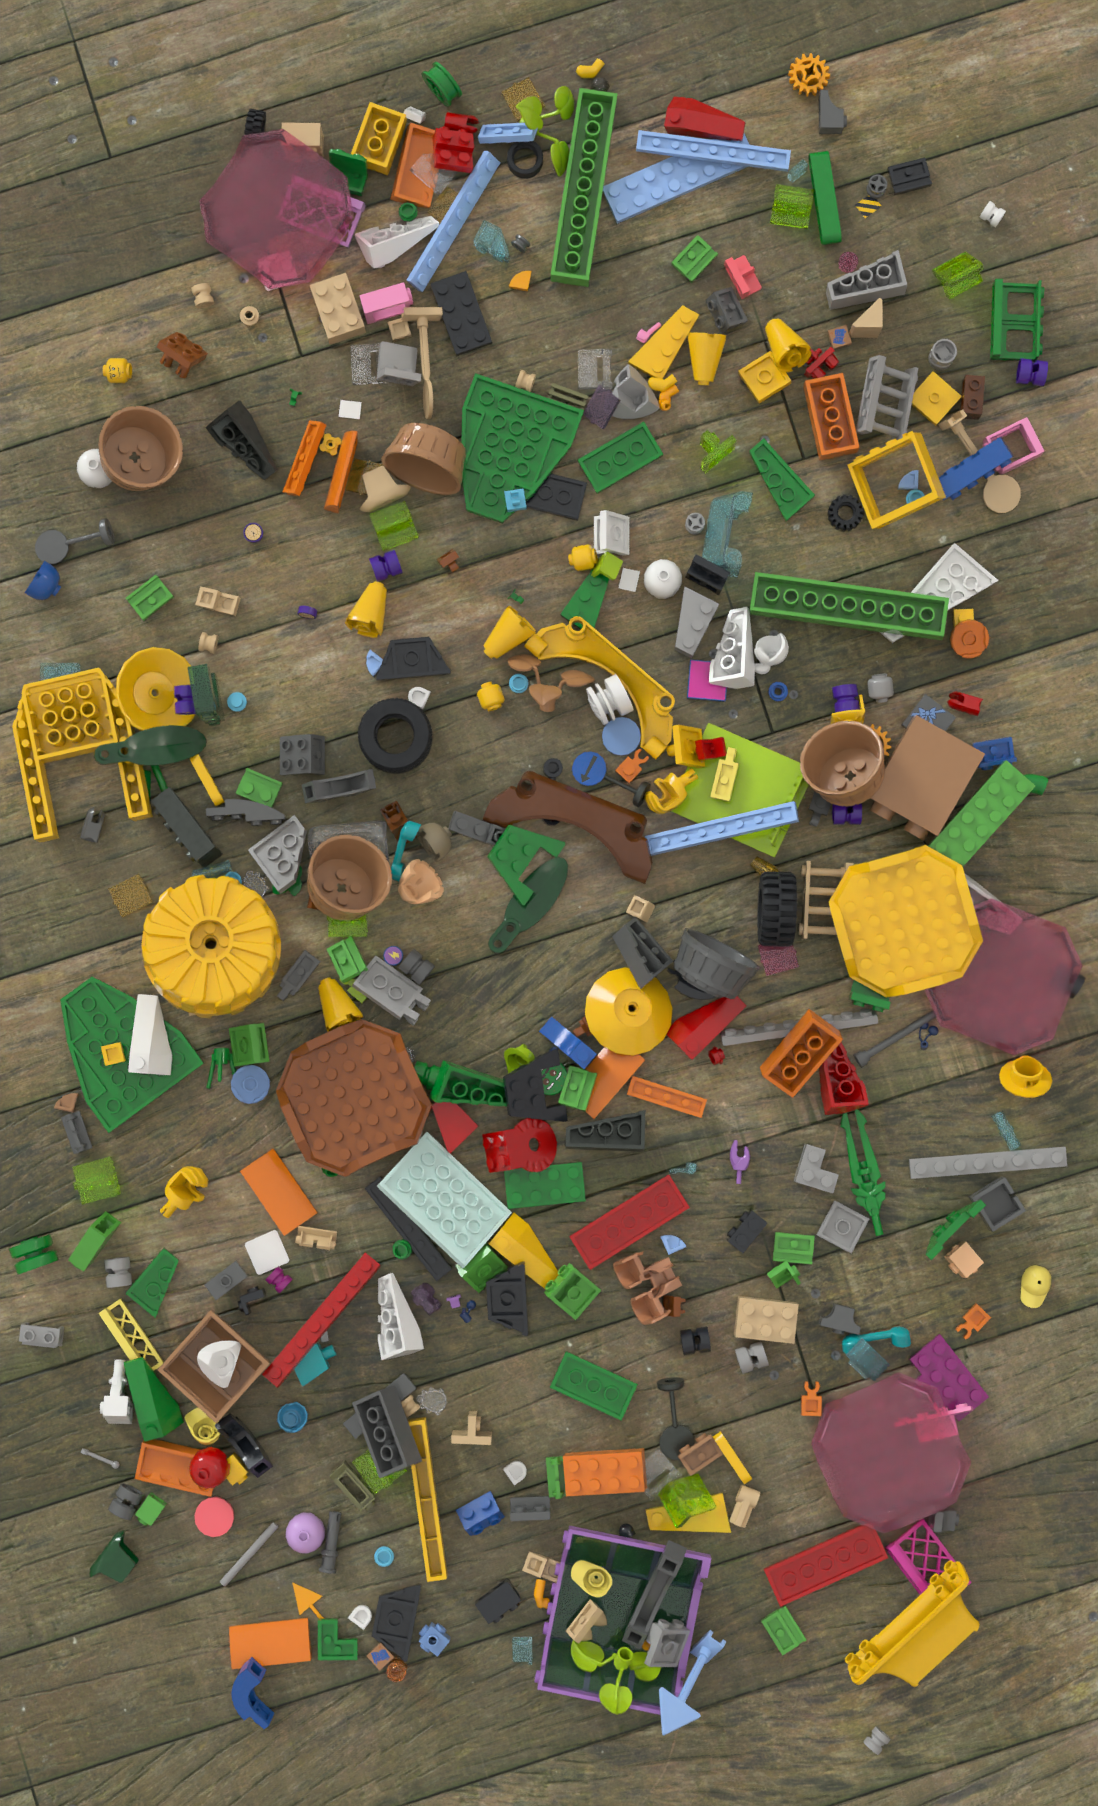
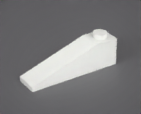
M432 216L407 222L406 225H396V223L390 224V228L379 230V227H373L356 233L355 238L366 262L373 268H382L385 264L394 261L438 228L439 222Z
M749 608L733 609L729 611L725 622L722 640L717 644L716 649L718 651L715 659H712L710 663L709 683L739 689L754 686L755 664Z
M138 994L128 1072L171 1075L173 1055L164 1025L159 997L156 995Z
M390 1273L378 1278V1303L381 1305V1315L378 1316V1322L381 1323L378 1345L381 1360L409 1355L424 1349L420 1329L394 1274Z

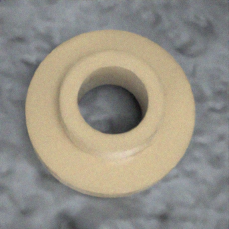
M247 306L241 310L240 319L243 324L252 326L258 322L259 313L256 308ZM252 313L253 316L251 318H247L246 314Z

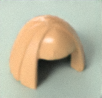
M415 859L406 866L402 873L398 892L403 901L411 904H423L440 898L443 895L444 887L440 877L437 876L438 874L435 873L431 866L429 867L427 862Z

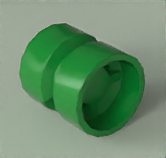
M417 1061L415 1070L422 1085L426 1086V1089L432 1091L440 1067L436 1065L429 1067L428 1063Z

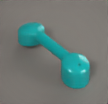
M407 821L400 831L399 841L391 865L392 879L395 881H400L405 870V864L401 860L406 841H413L421 826L419 823Z
M896 1326L887 1331L863 1335L849 1334L842 1340V1350L846 1354H852L860 1350L862 1342L891 1338V1343L894 1346L908 1347L911 1345L910 1332L904 1327Z

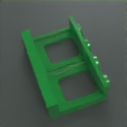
M1003 279L994 280L992 284L990 359L1019 361L1020 358L1036 361L1039 355H1042L1043 344L1040 343V336L1043 335V325H1040V318H1043L1044 306H1041V299L1044 298L1045 291L1044 287H1041L1042 280H1039L1037 284L1003 283ZM1008 293L1033 294V314H1009L1007 312ZM1007 331H1031L1033 333L1032 352H1008L1006 350Z

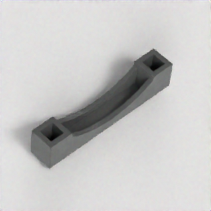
M668 1540L627 1625L622 1639L623 1642L641 1649L662 1600L683 1563L687 1550L686 1547Z

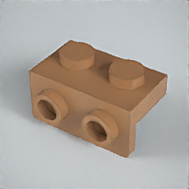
M704 1433L695 1439L697 1441L696 1444L691 1447L687 1444L679 1450L681 1454L678 1455V1458L690 1476L723 1455L711 1434L707 1436Z

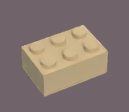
M346 273L309 285L330 345L366 333Z
M738 1296L734 1336L794 1344L799 1304L790 1301Z

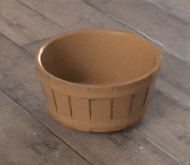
M130 406L115 412L104 423L99 437L98 448L104 472L116 485L127 490L144 491L160 486L175 474L182 460V440L173 422L164 414L162 415L161 412L145 406ZM133 452L140 456V459H137V463L129 459Z
M408 423L399 430L391 445L386 449L381 461L391 475L411 487L432 494L452 495L459 492L461 488L466 449L457 438L438 427L422 423Z
M840 721L823 727V729L817 731L807 741L801 753L800 770L803 778L815 792L819 793L823 799L831 804L838 806L861 804L870 799L883 782L885 765L882 742L872 728L860 722ZM849 772H852L854 775L856 774V777H853L851 781L845 778V776L849 775Z
M339 835L327 839L313 852L308 866L307 889L312 902L323 914L337 920H354L373 911L385 900L391 888L392 874L389 862L386 860L387 858L377 846L358 836ZM337 884H339V885H343V884H344V885L346 886V887H345V891H346V892L344 893V892L341 891V892L339 893V892L337 891V889H338Z

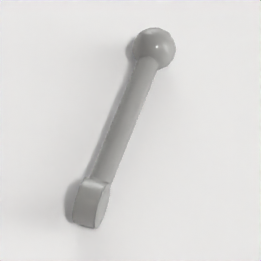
M84 1448L81 1450L82 1454L110 1464L114 1469L120 1466L118 1461L113 1462Z

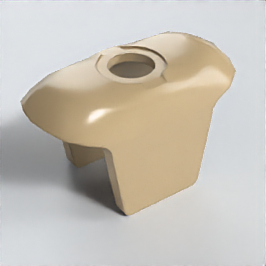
M384 466L363 474L368 498L362 504L360 510L372 512L405 497L410 491L411 486L397 485Z

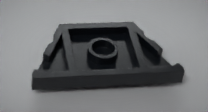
M430 637L390 640L376 680L449 675L451 670L444 662Z
M520 1262L487 1279L488 1320L500 1323L508 1329L513 1328L522 1332V1335L528 1336L525 1262Z
M422 1584L379 1595L372 1637L378 1642L383 1643L387 1649L396 1653L405 1662L408 1660Z

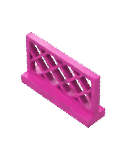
M924 1519L919 1520L893 1543H889L884 1547L919 1595L930 1585L925 1580L926 1571L936 1572L938 1575L939 1572L943 1573L944 1571L940 1570L941 1558L956 1562ZM920 1526H923L926 1530L925 1539L916 1538V1530ZM905 1539L912 1540L910 1552L903 1551L899 1545ZM915 1540L925 1542L924 1554L914 1552ZM929 1542L937 1544V1555L928 1554ZM914 1555L924 1556L922 1568L915 1567L913 1564ZM927 1556L937 1558L936 1569L926 1568Z

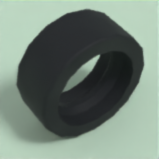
M534 141L514 142L507 152L509 170L515 176L522 179L536 176L543 166L541 147ZM530 149L535 153L536 163L532 168L521 169L515 165L514 156L518 150Z

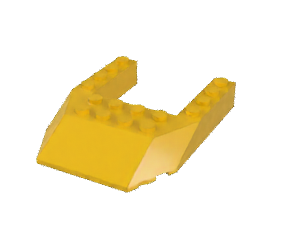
M100 668L33 682L23 686L22 697L17 707L18 712L12 728L34 840L40 843L59 838L44 763L92 753L100 745L123 742L136 734L134 727L121 713L116 698V688ZM121 748V753L126 755L127 750L125 748ZM128 761L118 763L129 818L133 821L153 817L143 765Z

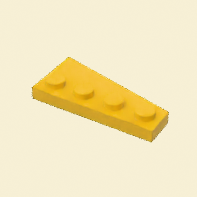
M682 305L628 361V364L651 377L663 379L685 342L688 333H690L696 323L699 314Z
M723 1493L645 1509L650 1530L731 1533Z

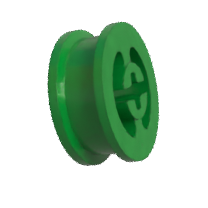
M435 61L432 64L433 68L428 72L423 71L421 73L422 78L436 98L443 105L449 107L455 97L460 98L462 96V91L451 74L440 63Z

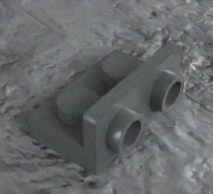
M732 287L713 292L706 299L707 308L711 312L715 325L721 334L726 333L731 328L744 325L748 321Z
M549 1496L510 1498L511 1521L550 1520Z

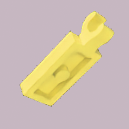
M728 747L726 759H719L711 798L727 802L731 800L739 764L734 762L737 753L735 748Z

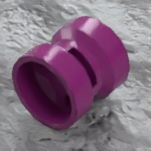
M278 1266L265 1281L276 1285L275 1290L280 1294L293 1279L289 1275L284 1276L283 1269Z

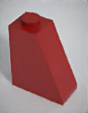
M434 1102L432 1109L447 1151L451 1154L478 1127V1124L458 1104Z

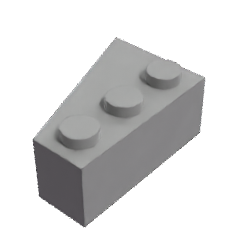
M684 587L675 651L692 659L719 604L687 587Z

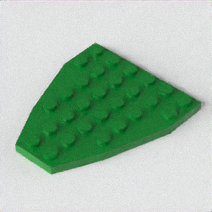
M475 373L462 408L461 443L466 449L462 478L466 511L503 524L516 512H507L504 491L524 489L525 501H528L571 449L584 410Z
M90 977L60 999L67 1044L85 1101L108 1133H111L204 1064L184 1034L164 1020L173 1055L171 1075L128 1072L137 1000L95 977ZM121 1042L125 1062L105 1066L101 1047Z

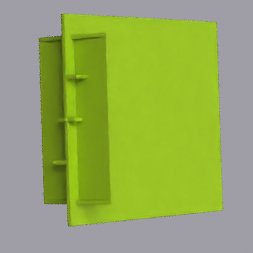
M708 723L702 739L724 737L726 752L728 747L737 750L734 762L738 763L739 767L731 800L727 802L710 797L719 759L725 760L726 756L705 760V767L702 768L687 766L685 773L692 768L695 771L694 775L697 774L698 779L685 787L687 792L686 799L671 812L696 823H703L793 801L798 809L802 799L805 798L804 794L809 785L802 776L800 762ZM790 824L731 838L775 857Z

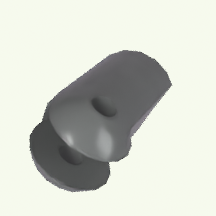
M93 807L86 814L80 838L98 843L105 814L101 809L96 821L92 818L94 814Z

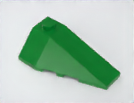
M144 1357L125 1361L124 1367L144 1442L164 1437L184 1423L178 1402L172 1398L166 1386L162 1385Z

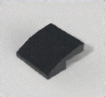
M696 554L685 578L720 595L730 572Z

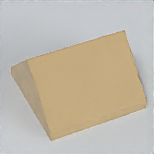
M881 298L852 324L849 332L851 338H878L883 327Z

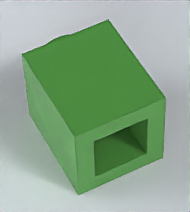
M151 1492L136 1512L137 1520L145 1526L148 1524L152 1526L167 1503Z

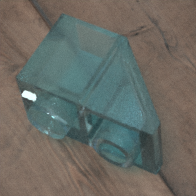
M483 220L473 240L476 250L484 254L487 252L493 255L492 257L499 262L505 261L508 263L510 256L501 228Z

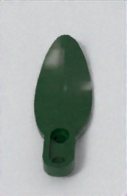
M176 725L159 726L140 731L123 742L100 745L94 751V759L100 765L126 761L138 765H165L180 762L199 754L206 747L207 741L201 732L190 727ZM121 748H125L127 750L126 755L121 753ZM102 751H106L108 753L107 758L102 757Z
M557 857L545 862L523 881V884L534 892L525 906L519 904L515 895L512 896L506 908L503 922L488 941V947L493 953H503L519 933L534 926L553 906L567 878L568 864L564 858ZM512 926L513 932H508L506 927ZM500 941L501 947H495L494 942Z

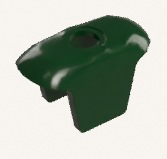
M125 1530L117 1532L112 1537L103 1552L90 1567V1577L97 1573H102L122 1583L138 1563L139 1558L124 1543Z

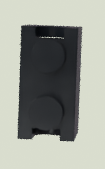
M506 1578L477 1599L475 1606L488 1624L491 1622L497 1623L504 1617L503 1614L508 1610L512 1612L520 1606L521 1596L510 1580Z

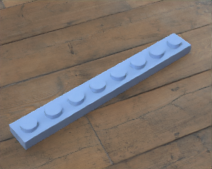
M642 130L638 131L636 146L637 152L786 172L789 169L791 150Z
M489 151L482 153L472 173H470L406 280L420 292H423L500 165V162Z
M793 801L645 836V838L648 839L650 853L653 856L799 822L797 806Z

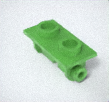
M563 1456L547 1457L549 1498H563V1496H566Z

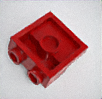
M445 126L436 128L433 136L434 168L472 173L473 134L468 133L465 129L453 131Z

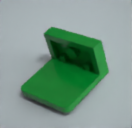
M330 149V167L325 180V187L362 196L368 178L367 159L360 154L352 155L341 149Z
M853 980L848 999L853 1001V1005L860 1007L869 1005L872 1006V1010L883 1012V1010H889L891 1003L889 1002L890 997L886 998Z

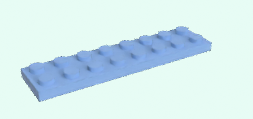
M745 134L743 136V141L711 139L717 141L750 145ZM672 156L605 185L603 194L618 224L749 166Z

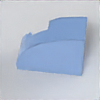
M919 470L907 473L901 479L898 490H918Z
M369 650L366 665L369 673L374 677L378 673L383 659L372 650Z
M674 1235L660 1236L668 1255L686 1247L685 1243Z

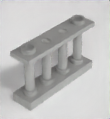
M881 355L869 358L856 433L863 435L875 430L891 435L892 439L899 440L903 438L902 434L907 433L915 384L918 380V368L913 367L902 372L887 367L885 365L886 357ZM883 374L903 380L901 391L882 385ZM879 392L899 398L898 409L879 404ZM876 411L896 417L894 428L876 423L874 420Z

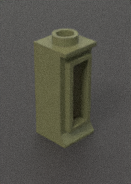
M346 1460L329 1475L360 1512L363 1509L368 1511L375 1504L374 1500L377 1495ZM345 1473L367 1496L361 1502L340 1480Z

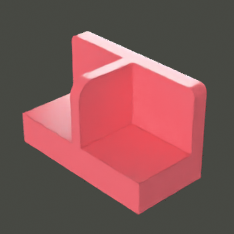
M745 255L735 260L732 257L725 260L724 267L741 299L761 290L762 286L754 273L755 268L750 266Z

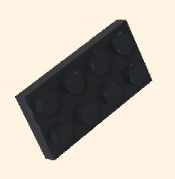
M467 271L430 283L437 305L442 307V319L456 356L492 344Z

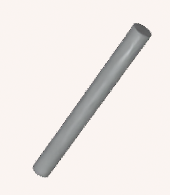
M272 1522L220 1580L223 1586L226 1587L278 1528L276 1523Z

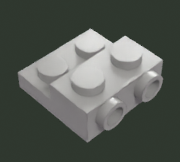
M659 1619L658 1622H652L646 1639L651 1644L644 1662L647 1666H678L690 1630L684 1626L682 1621L673 1619L672 1623H669L667 1620Z

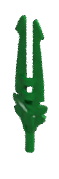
M856 1109L855 1114L866 1161H858L847 1113L843 1114L840 1126L846 1131L852 1183L859 1186V1188H851V1191L854 1195L858 1196L855 1199L857 1204L863 1206L872 1217L875 1234L879 1236L883 1235L879 1214L881 1204L886 1199V1192L882 1191L886 1187V1183L884 1181L879 1185L877 1184L881 1174L864 1127L867 1120Z

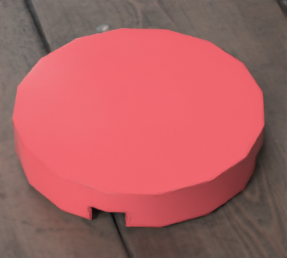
M218 1496L208 1497L196 1508L194 1515L195 1524L204 1535L210 1537L221 1536L231 1528L234 1521V1510L227 1500Z

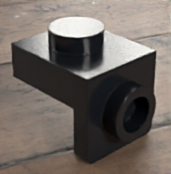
M256 1286L247 1289L248 1293L241 1295L240 1301H238L240 1311L244 1312L245 1315H249L251 1310L248 1302L265 1297L266 1292L264 1288L259 1289Z

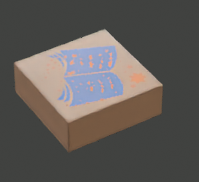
M846 325L828 330L827 333L834 350L852 344Z
M381 1642L366 1655L379 1671L394 1658V1654Z

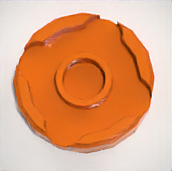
M967 619L961 621L951 632V647L956 654L964 658L977 657L988 646V630L982 623L976 620Z

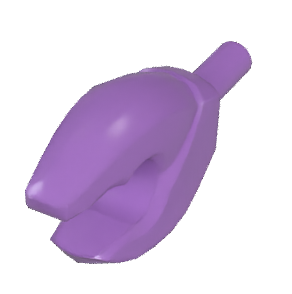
M734 1140L730 1150V1162L733 1170H737L736 1184H741L742 1170L746 1171L750 1163V1152L748 1147L745 1146L743 1157H738V1141Z

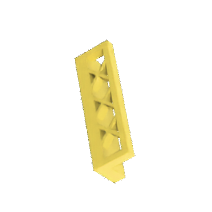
M122 1298L99 1313L130 1360L140 1358L141 1355L139 1353L144 1354L145 1360L146 1355H152L159 1362L152 1367L153 1371L164 1363ZM119 1304L124 1310L123 1318H117L111 1312ZM125 1322L134 1325L133 1335L126 1334L123 1330ZM136 1338L143 1339L146 1343L144 1351L135 1348Z

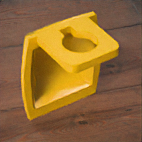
M859 695L858 698L860 710L832 713L831 724L840 721H857L863 724L865 709L862 695Z

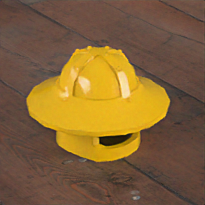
M1021 1056L1016 1060L1007 1062L999 1073L1000 1083L1015 1096L1035 1098L1044 1095L1050 1090L1052 1085L1051 1073L1038 1060L1030 1056Z

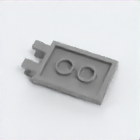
M375 955L367 965L368 970L360 974L352 987L400 1020L404 1016L414 1026L420 1014L413 1011V1007L417 1004L425 1012L431 1000L420 994L423 988Z

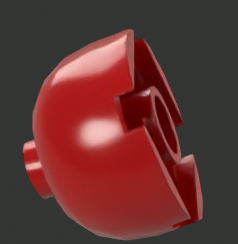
M214 1447L199 1450L190 1461L189 1466L190 1476L194 1483L207 1489L215 1488L222 1484L230 1472V1463L228 1464L225 1453Z

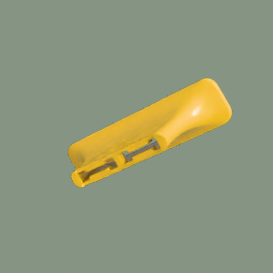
M952 1560L946 1562L944 1565L945 1571L941 1575L934 1574L930 1578V1585L878 1635H875L870 1641L863 1640L859 1645L860 1650L856 1654L849 1653L846 1656L845 1662L848 1664V1671L853 1683L861 1685L874 1674L887 1673L906 1681L913 1687H917L918 1683L971 1633L978 1631L979 1621L968 1611L961 1597V1592L969 1584V1577L963 1564L958 1561L953 1562Z

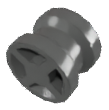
M873 175L866 187L867 194L875 199L881 198L887 188L886 178L882 175Z

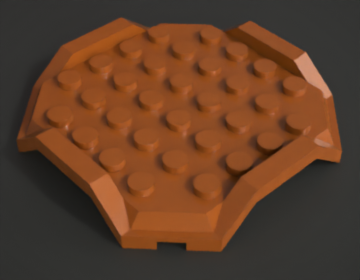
M363 1019L342 1025L305 1042L291 1051L276 1089L282 1112L306 1162L344 1177H348L356 1171L398 1151L417 1145L433 1106L407 1052L402 1035Z

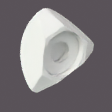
M219 1341L205 1346L197 1356L200 1369L216 1385L222 1388L228 1387L241 1350V1344L237 1341Z

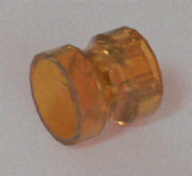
M395 1658L388 1664L387 1677L392 1682L402 1681L406 1676L407 1665L402 1659Z

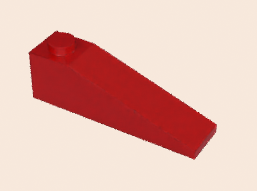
M673 97L667 107L664 127L667 133L672 135L743 141L746 122L696 99Z
M738 996L735 999L720 998L678 1018L670 1026L666 1035L690 1060H693L746 1005Z
M842 1042L819 1067L821 1097L825 1115L844 1114L869 1105L866 1087L863 1081H860L854 1064H851L848 1059L847 1051Z

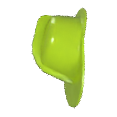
M526 1044L516 1048H508L504 1052L508 1074L520 1066L530 1063L535 1058Z

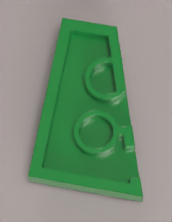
M164 1247L128 1288L125 1294L156 1318L179 1259Z

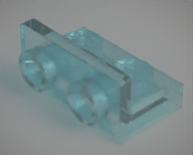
M40 663V680L38 681L80 672V664Z

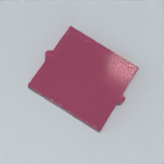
M757 945L761 956L760 962L763 963L766 976L799 967L795 954L797 951L794 950L793 945L789 947Z

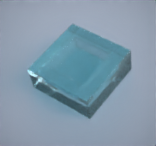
M802 159L789 171L787 178L793 183L807 171L808 163Z

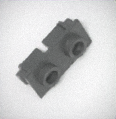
M80 1111L61 1117L74 1154L93 1148Z

